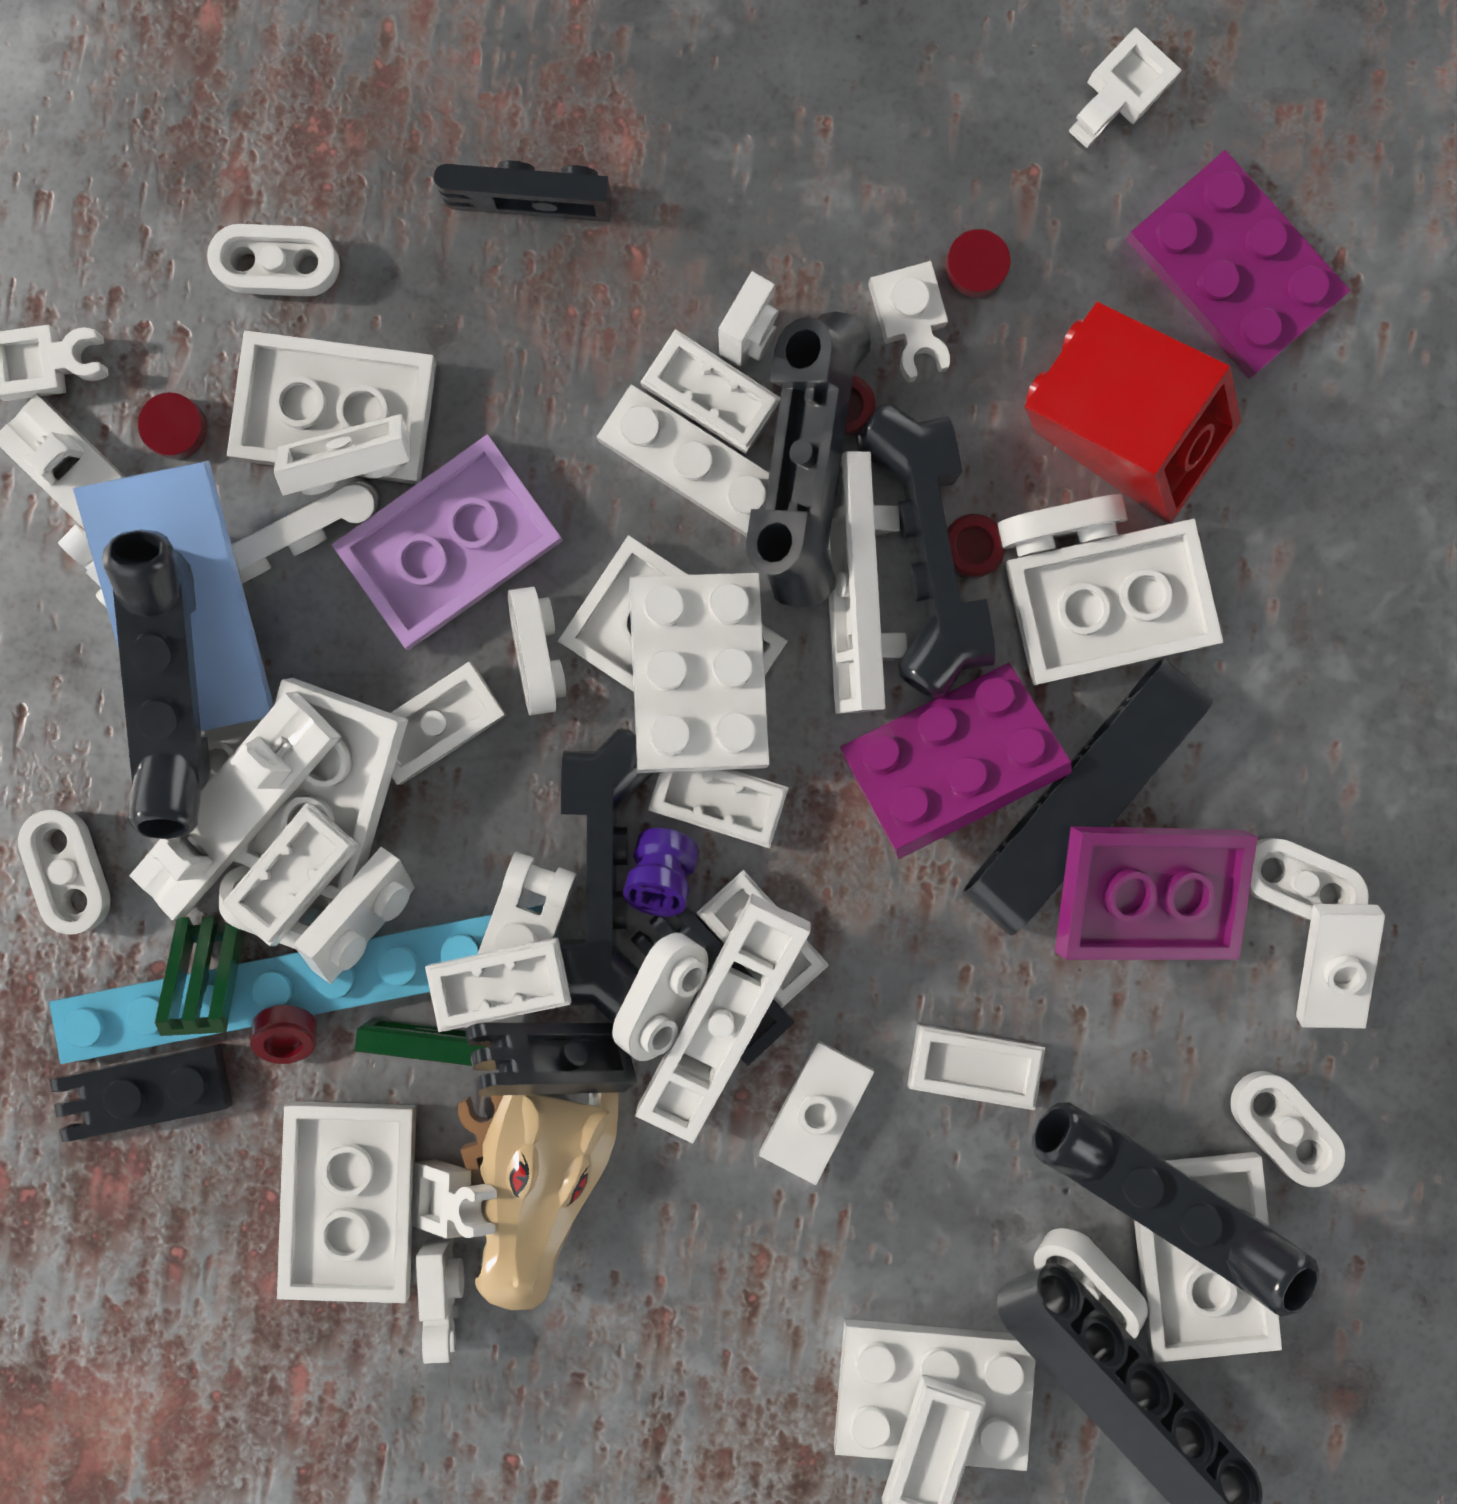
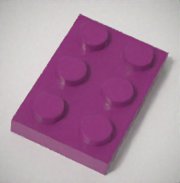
M1226 150L1221 152L1133 229L1125 239L1249 379L1351 291Z
M1010 662L948 692L946 696L938 697L840 746L842 756L898 859L1072 773L1070 759Z
M1071 826L1055 952L1065 960H1239L1258 836L1245 830Z

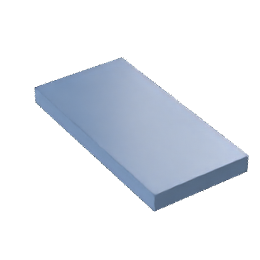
M209 460L73 488L117 646L118 637L113 587L102 563L104 548L113 537L123 532L139 529L158 531L168 537L173 549L182 554L190 564L194 578L196 610L190 616L201 731L263 719L274 704Z

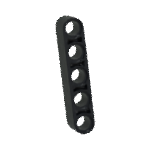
M1165 658L1159 660L1138 681L1071 760L1072 773L1051 783L964 887L962 895L1010 936L1020 931L1064 881L1071 826L1110 827L1200 722L1214 700Z
M1052 1263L1012 1280L1000 1289L997 1297V1310L1006 1329L1170 1504H1261L1263 1497L1262 1485L1251 1463L1072 1272L1062 1265Z

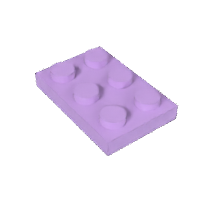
M487 434L331 545L404 648L411 650L563 542V539Z

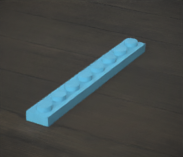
M544 904L524 908L541 913ZM492 914L372 937L367 942L365 952L360 960L350 969L343 970L331 984L313 972L299 952L239 963L227 1032L251 1027L254 1017L262 1010L272 1006H296L315 1015L430 992L425 966L478 954ZM217 968L209 969L207 990L204 993L200 1017H208ZM191 973L187 974L179 1018H182ZM164 978L49 1001L60 1064L218 1033L160 1036L155 1025V1018Z

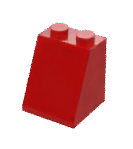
M1096 301L1084 320L1079 319L1070 327L1063 341L1062 352L1048 372L1043 371L1034 379L1028 390L1026 404L1024 405L1032 426L1038 435L1169 524L1176 518L1242 422L1230 365Z

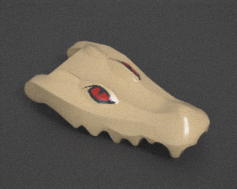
M618 1092L589 1093L588 1104L541 1095H503L482 1144L483 1162L480 1166V1173L484 1183L492 1185L497 1190V1199L483 1200L481 1203L482 1216L486 1222L495 1224V1233L485 1235L486 1245L483 1250L482 1269L479 1277H476L475 1280L477 1290L490 1304L508 1310H532L545 1301L553 1282L560 1251L580 1209L608 1164L617 1134Z

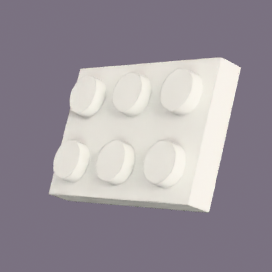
M244 330L227 457L233 461L274 466L278 446L402 414L410 436V462L401 464L398 470L389 475L370 479L417 484L421 481L437 360L430 354ZM363 474V475H359V476H355V477L367 478V477L364 476V474Z
M1195 518L1016 558L1004 563L1032 686L1224 643Z
M628 535L558 642L634 692L629 579L636 576L688 574ZM762 624L765 677L788 641Z
M759 573L630 577L637 773L767 768L769 766Z
M295 678L282 679L275 704L284 693L297 691L342 737L234 861L252 868L306 803L313 804L361 845L320 894L334 900L367 863L408 719Z
M289 1101L284 1105L277 1299L379 1303L407 1302L410 1297L412 1204L417 1105Z
M1247 1152L1166 1161L1235 1206L1244 1209L1269 1225L1262 1157L1257 1153ZM1134 1220L1141 1291L1148 1305V1316L1145 1320L1148 1354L1156 1363L1282 1350L1279 1315L1273 1313L1245 1291Z
M844 1319L834 1438L835 1455L894 1460L921 1375L984 1396L986 1405L966 1466L1027 1471L1036 1360L1011 1333Z

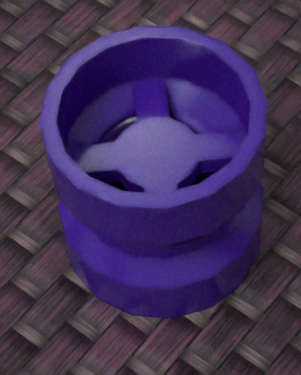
M651 828L641 832L633 853L637 867L629 871L623 891L625 901L633 908L654 916L668 917L683 912L690 891L686 877L691 875L696 867L699 854L697 844L687 835L668 828Z

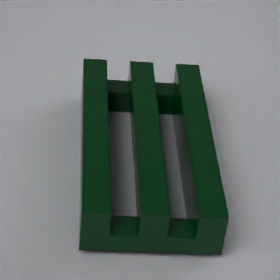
M202 916L200 925H193L190 917H182L176 920L155 1018V1025L160 1036L227 1032L244 930L238 929L227 922L218 924L215 916ZM222 941L208 1017H200L204 993L207 990L209 980V967L214 942ZM197 942L182 1018H179L193 944Z
M372 1018L357 1028L354 1051L472 1066L470 1054L478 1049L492 1046L468 1045L464 1029L438 1032L437 1026Z

